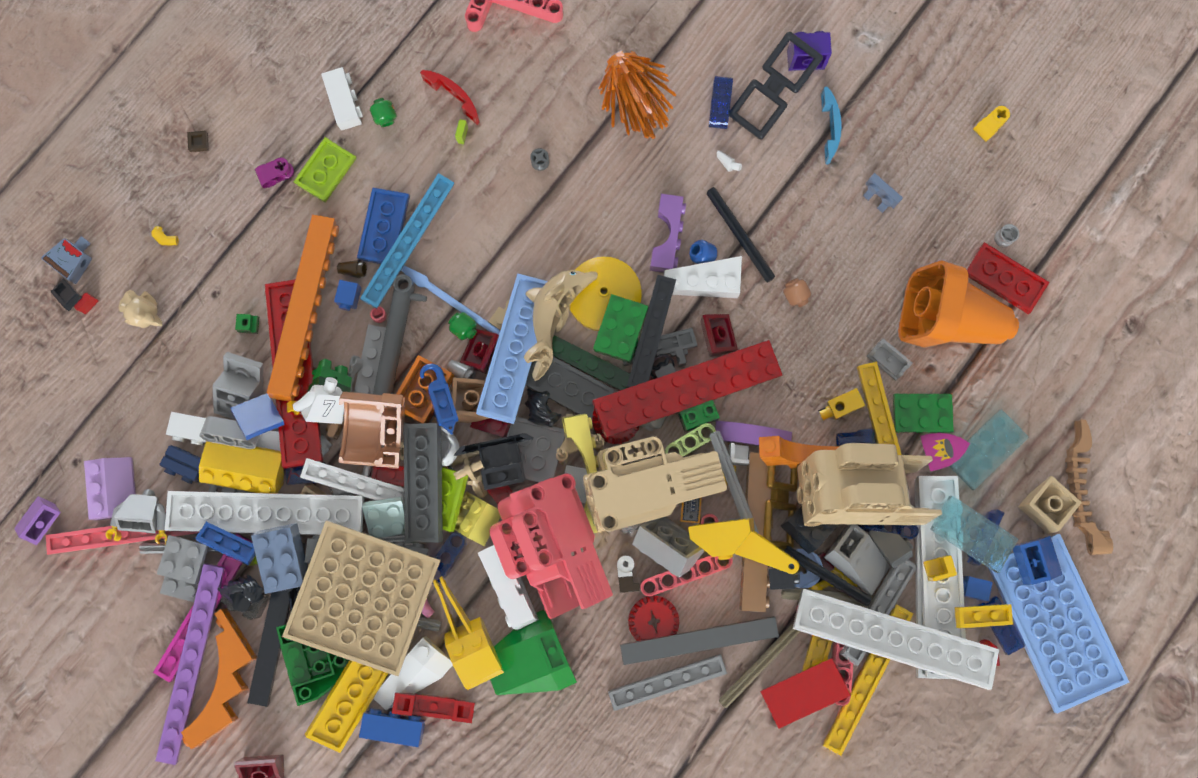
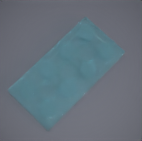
M1001 409L967 440L970 445L965 454L949 467L972 490H975L1029 436Z
M949 496L941 509L942 515L937 516L930 530L994 572L1000 573L1018 538L954 496Z

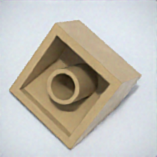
M1050 476L1031 491L1018 508L1049 534L1059 532L1082 502L1053 476Z

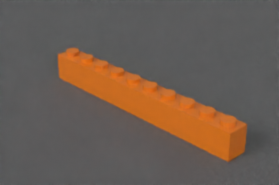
M312 214L267 389V394L272 399L294 401V398L299 394L300 386L298 382L299 378H302L304 374V367L302 366L304 360L308 358L309 349H307L308 342H311L313 338L312 326L317 322V306H320L322 302V295L320 293L321 289H324L326 285L325 273L330 269L331 262L329 257L330 254L334 253V237H337L339 233V226H337L335 218Z

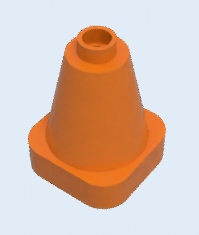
M941 260L916 269L908 280L898 328L899 338L903 342L924 348L947 342L1002 344L1007 339L1014 338L1018 332L1019 320L1015 317L1014 311L968 282V271L965 267Z

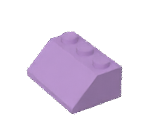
M132 457L84 461L89 520L112 519L114 508L124 502L129 495L136 494Z

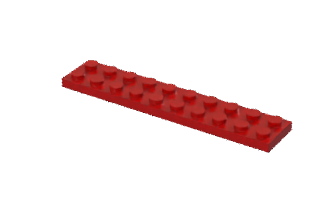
M296 279L265 284L272 367L274 366ZM308 342L307 349H309L307 360L303 362L304 374L302 378H299L298 385L300 390L294 401H299L307 393L308 387L313 381L311 342ZM276 399V408L284 421V425L278 427L282 467L286 469L304 466L306 458L322 463L323 455L319 422H306L301 411H299L298 415L294 414V411L288 413L287 403L289 401Z
M770 340L594 399L592 403L605 438L707 401L783 376Z

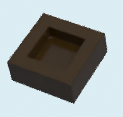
M206 130L187 132L188 150L190 152L209 151L208 132Z

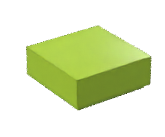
M462 119L458 122L455 134L459 144L465 143L468 131L467 121Z

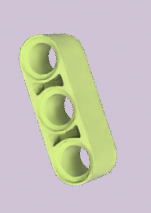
M709 423L702 424L669 444L664 452L668 453L670 448H676L679 455L685 457L711 441L710 437L705 438L702 436L701 430L707 428L713 433L716 432L715 427ZM685 439H693L695 446L692 448L687 447Z

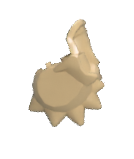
M129 290L124 294L118 308L124 314L125 323L141 328H146L150 325L162 326V320L157 315V302L148 292L144 291L138 296L135 291Z

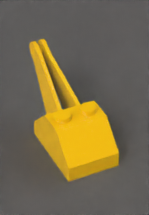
M753 518L698 524L688 527L690 539L712 557L718 556L719 560L731 559L733 554L789 574H794L799 570L797 560L754 531ZM789 564H793L795 566L794 569H791Z
M441 576L439 579L445 593L464 624L456 627L438 581L436 579L433 580L451 627V631L444 634L445 646L463 686L469 690L504 673L483 619L478 617L472 621L469 620L448 587L444 577Z

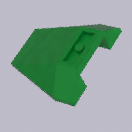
M545 609L536 612L538 621L519 630L513 629L494 646L504 673L490 679L496 695L559 691L577 683L571 665L567 661L554 629L553 621L548 618Z
M286 625L276 627L297 706L318 700L334 687L349 660L282 637Z

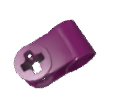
M280 157L256 167L255 172L262 188H270L292 177L294 168L286 159Z

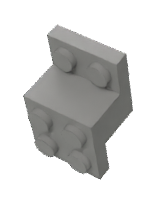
M226 352L223 356L224 371L213 384L214 413L235 419L231 412V407L259 397L263 393V363Z
M168 535L157 571L158 575L165 576L160 594L194 602L209 546Z

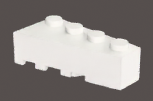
M742 256L665 270L664 276L676 279L673 295L738 298L741 286Z

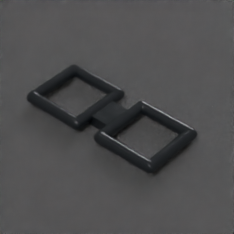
M790 31L787 32L762 66V69L770 77L764 85L758 80L753 79L729 111V117L758 139H764L788 106L787 102L779 97L783 90L788 88L793 93H798L822 61L823 56ZM789 41L813 58L795 84L771 67ZM755 88L778 105L761 130L737 113Z

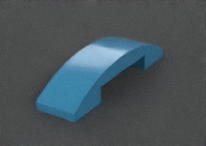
M824 87L821 93L822 112H829L831 140H828L824 146L825 164H830L839 146L842 124L837 101L828 87Z

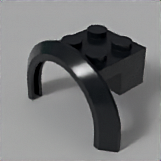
M522 433L461 446L454 456L479 451L480 459L484 466L483 470H481L484 490L526 481L518 442L533 440L534 437Z

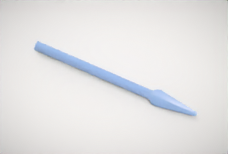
M405 265L403 266L401 271L409 276L418 287H425L461 313H467L487 331L500 334L498 328L429 282L426 275Z

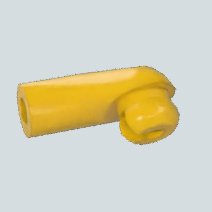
M160 226L154 227L151 231L152 237L162 246L179 244L178 236H166L162 230L163 228Z

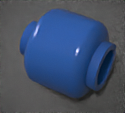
M698 240L690 247L689 255L694 263L701 264L715 261L718 252L714 244L705 240Z

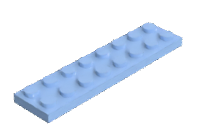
M517 274L476 411L477 415L511 424L515 423L532 362L527 363L525 361L524 355L537 343L533 327L534 302L525 294L532 288H542L548 281Z

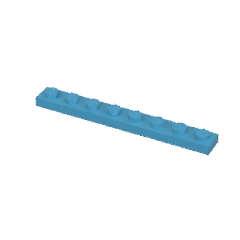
M439 173L437 174L360 297V300L376 309L379 307L392 286L394 279L402 270L453 188V181Z

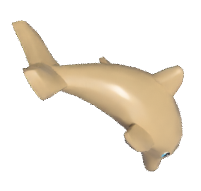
M572 269L562 271L553 276L542 288H532L526 292L525 295L534 302L533 327L537 343L525 353L524 359L527 363L536 361L532 373L535 381L539 380L547 372L552 363V339L554 332H559L563 328L569 315L571 303L584 288L597 279V272L583 273Z

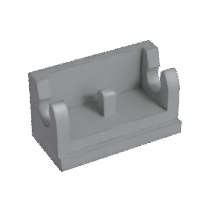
M881 339L866 356L872 362H877L878 367L895 381L913 364L885 339Z

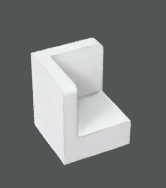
M735 443L729 444L728 453L733 465L747 466L749 464V446L735 445Z

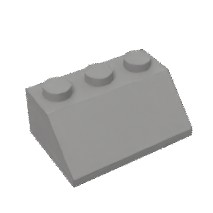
M666 517L647 521L640 525L632 544L640 552L645 553L656 563L662 565L671 574L679 578L690 571L704 552L701 547L690 539L687 531Z

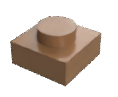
M344 422L342 424L328 423L326 435L338 440L344 427Z

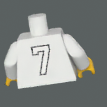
M328 377L325 380L324 386H312L311 390L299 401H289L287 403V412L294 411V414L298 415L299 411H301L306 422L342 424L344 403L339 405L342 391L339 387H336L338 381L335 378Z

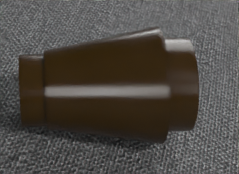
M361 260L338 263L337 272L338 274L361 278L366 276L367 265L366 262Z

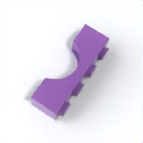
M661 194L658 218L667 224L670 236L664 244L653 248L650 271L664 273L665 270L677 268L678 257H675V252L680 250L681 239L677 238L678 232L682 233L684 221H680L681 214L685 215L686 203H683L682 196Z

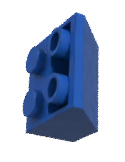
M1051 536L1012 546L1023 585H1034L1063 575Z

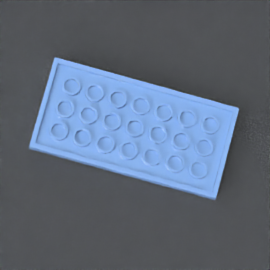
M1055 534L1051 536L1063 575L1052 580L1034 585H1023L1013 552L986 564L1004 604H1011L1014 626L1054 713L1058 714L1129 683V680L1061 535Z

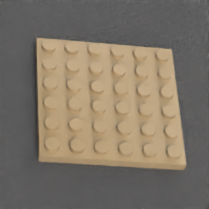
M326 520L282 637L399 676L441 560Z

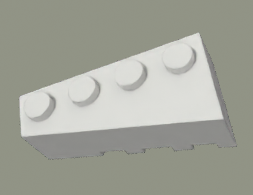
M493 545L478 552L491 585L498 596L499 605L507 615L505 620L508 626L519 630L538 621L539 619L521 577L510 579L506 576L495 546Z

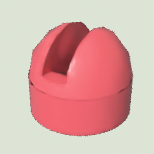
M382 307L373 308L370 312L374 322L382 323L386 320L387 314Z

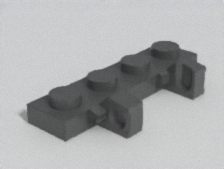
M693 328L662 335L656 355L671 354V357L676 356L678 367L685 366L687 363L685 355L688 354V349L697 347ZM637 344V347H636V350H635V353H634V356H633V359H632L631 364H633V362H634L635 355H636V351H637V348H638V344ZM622 361L623 366L630 365V363Z

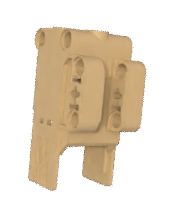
M649 437L601 450L597 454L600 471L583 476L587 505L598 533L614 531L669 516L679 503L727 490L720 459L716 451L705 454L699 453L688 457H683L676 452L665 453L663 444L657 437ZM635 449L634 453L628 454V450ZM608 453L611 454V461L608 459Z
M847 443L839 446L836 450H818L813 452L797 466L799 480L797 500L799 504H802L804 525H926L931 520H934V518H937V516L942 515V510L914 508L910 504L905 474L919 471L933 461L932 456L897 455L896 445L867 443Z

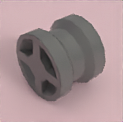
M542 148L532 151L530 155L532 167L538 171L548 168V152Z

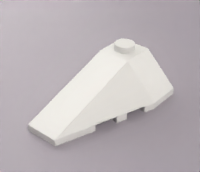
M425 636L405 657L399 676L391 674L381 685L373 699L385 710L393 707L395 692L412 694L419 692L441 679L453 666L452 662L439 647Z

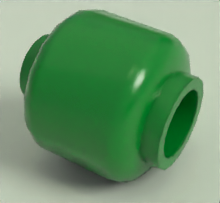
M384 98L374 100V104L370 107L374 123L381 127H388L394 124L397 114L393 103L389 100H384Z
M465 312L455 313L448 322L449 331L459 340L467 338L470 340L477 333L475 330L477 322Z

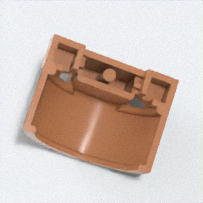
M342 392L339 398V405L344 403V428L339 463L399 468L405 419V398H403V395Z

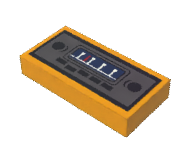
M702 497L681 503L680 522L700 523Z

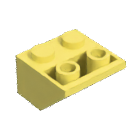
M466 491L462 499L455 530L485 546L490 537L491 526L498 523L501 517L498 508Z

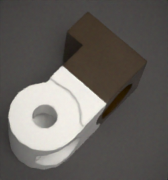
M626 555L620 557L617 562L620 593L640 591L639 583H633L632 569L634 568V561L630 556Z

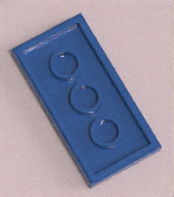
M372 188L357 255L358 260L382 264L403 230L410 198L409 194Z

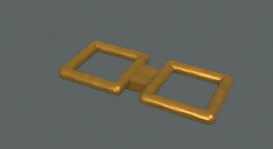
M776 465L767 466L766 485L768 488H771V499L765 502L763 537L781 550H784L786 546L794 548V539L788 533L786 542L771 540L773 509L788 511V517L796 510V505L788 502L789 492L797 491V468L791 469L789 484L775 481Z

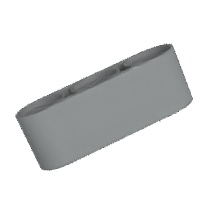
M212 416L206 418L200 432V437L205 441L246 449H254L260 437L258 435L246 440L237 421Z

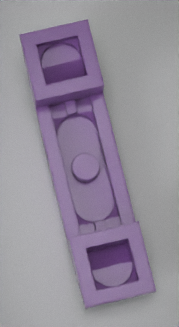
M716 421L715 430L720 431L724 442L759 446V437L780 436L788 441L792 439V432L770 427L727 421Z

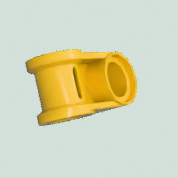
M1005 106L996 107L973 130L987 142L1009 119V109Z

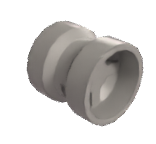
M1007 224L996 232L994 240L998 246L1008 247L1018 239L1019 230L1015 225Z

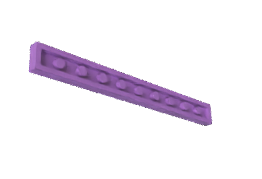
M207 563L203 564L155 760L157 762L172 765L178 763L183 742L181 732L187 726L219 595L217 589L221 587L225 567Z

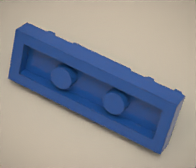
M208 522L204 524L195 538L196 541L247 565L252 562L256 555L253 543Z

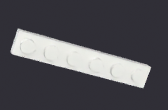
M306 458L300 478L372 500L402 497L404 504V488Z

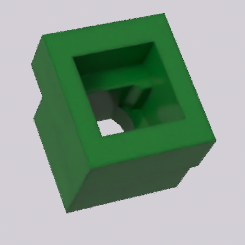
M236 314L235 330L238 333L258 334L260 317L251 314ZM244 320H248V325L244 326Z

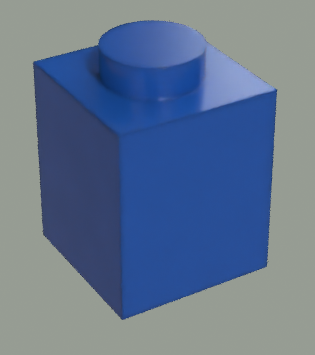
M339 280L334 302L342 310L350 311V309H357L361 286L358 283Z
M963 576L964 597L989 602L993 582Z

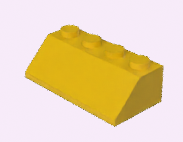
M206 441L199 464V482L254 493L277 494L284 484L281 451L257 446L254 449H246Z

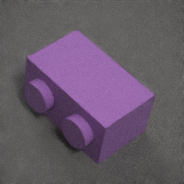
M38 496L14 529L19 538L37 545L61 512L56 504Z

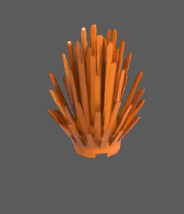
M633 51L631 53L617 52L607 61L606 74L599 86V89H601L600 94L604 93L606 88L602 110L606 108V112L609 111L611 99V125L614 127L616 92L620 120L625 124L628 136L630 135L625 108L632 130L641 132L642 129L646 139L649 137L655 139L656 136L652 128H656L655 121L658 122L662 130L663 125L668 127L667 121H669L660 105L666 112H668V108L663 102L670 109H673V106L651 80L675 97L676 93L651 74L665 82H669L665 78L668 75L648 65L665 68V66L651 62L650 58L638 56Z

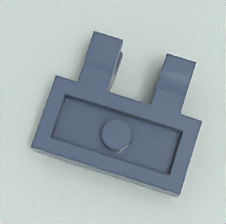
M875 173L866 182L868 190L863 197L868 201L874 194L882 198V203L877 207L882 213L890 206L894 209L903 199L901 195Z

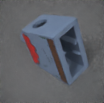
M82 236L75 244L65 238L44 254L41 259L67 280L77 284L92 260L84 252L91 243Z

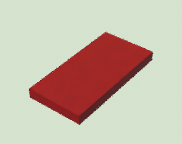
M985 242L981 245L967 268L970 279L1027 314L1032 312L1050 283Z
M833 657L760 691L778 729L851 696Z

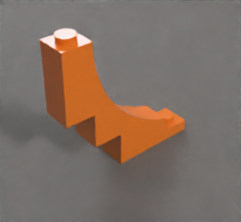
M780 436L759 437L760 458L767 466L788 465L791 469H794L815 451L836 450L839 447L800 444L785 440Z
M227 608L220 609L214 613L217 617L216 623L221 629H224L223 632L215 636L218 646L219 668L214 690L200 715L181 732L184 744L190 747V749L200 746L239 719L229 701L248 689L238 671L257 659L256 653Z

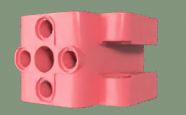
M568 473L541 481L514 492L509 497L501 500L498 503V511L502 521L492 525L490 528V536L506 576L510 579H516L526 575L529 584L537 588L549 619L560 616L579 605L581 609H586L613 595L593 545L595 536L576 491L575 479Z

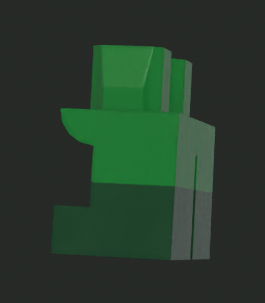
M323 359L319 361L317 369L312 371V375H314L313 381L309 385L307 392L314 385L324 386L325 380L328 377L335 378L338 381L336 387H339L342 392H350L352 377L348 376V367L338 365L335 367V370H332V362L330 360Z
M713 400L680 411L678 414L684 433L696 429L702 424L715 422L720 418Z

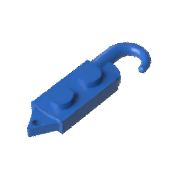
M427 364L422 367L420 377L424 378V373L427 370H433L436 373L437 380L431 382L428 386L429 396L438 425L442 426L452 435L455 424L458 422V416L441 367L436 364Z

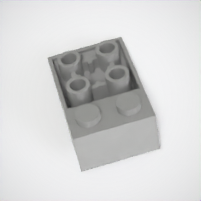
M850 524L843 529L824 556L826 560L870 596L890 568L871 537L856 524Z

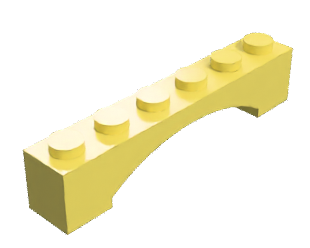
M587 414L563 417L562 423L565 437L571 438L578 447L583 457L587 474L596 472V468L599 466L597 456H594L593 448H596L595 438L591 437L590 429L593 428L591 417H588ZM586 501L584 511L593 533H597Z

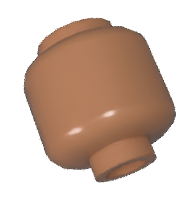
M798 278L786 283L783 290L789 304L792 306L798 305L799 307L806 305L809 302L808 298L812 294L805 280H799Z

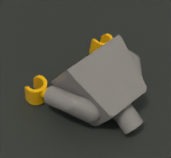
M146 489L142 495L131 494L124 502L115 507L110 523L112 528L107 530L105 534L107 539L111 540L112 535L115 533L114 540L119 541L122 535L117 530L156 533L159 530V534L155 536V542L160 545V538L165 537L166 544L168 536L165 534L166 512L164 506L159 504L155 492Z

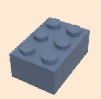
M293 523L260 530L251 535L265 594L301 587L308 566L305 563V554L298 524Z

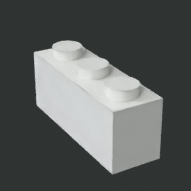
M343 67L322 73L335 120L340 130L361 125L360 117H363L360 106L356 107L355 101L358 99L355 90H351L350 84H353L350 74L345 73Z

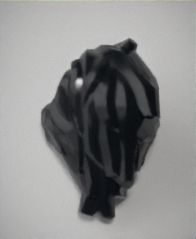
M530 388L527 389L528 400L525 402V405L529 408V416L531 417L528 421L537 425L552 427L562 415L557 414V412H551L547 405L550 393L548 391L536 392Z
M248 574L247 578L240 577V581L230 580L228 585H223V588L218 587L217 589L221 596L230 601L233 609L239 612L247 611L250 605L258 603L264 597V588Z

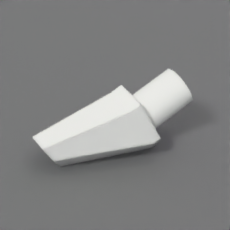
M717 150V158L728 172L741 170L742 164L736 163L735 159Z

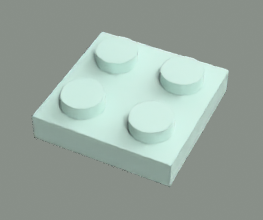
M402 497L363 502L362 509L369 535L382 538L405 534Z

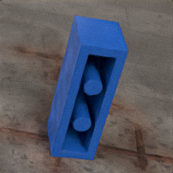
M370 708L369 711L363 713L359 738L419 747L422 744L426 720L421 719V716L412 715L404 717L400 714H392V711L389 714L381 713V709Z

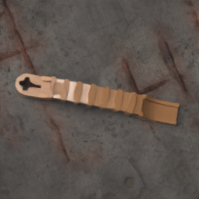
M1081 419L1080 421H1074L1075 440L1072 446L1067 449V458H1065V462H1067L1066 473H1068L1067 484H1069V491L1082 502L1072 514L1075 521L1073 526L1078 527L1085 534L1086 548L1090 555L1112 554L1113 541L1109 531H1099L1095 522L1087 521V517L1092 516V511H1084L1083 509L1084 506L1090 505V501L1082 500L1081 496L1087 495L1088 490L1080 489V485H1085L1087 480L1079 478V474H1086L1087 468H1079L1078 463L1089 464L1090 458L1078 457V454L1091 449L1092 436L1087 421Z

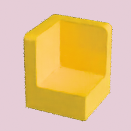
M951 555L923 562L928 581H938L957 575Z

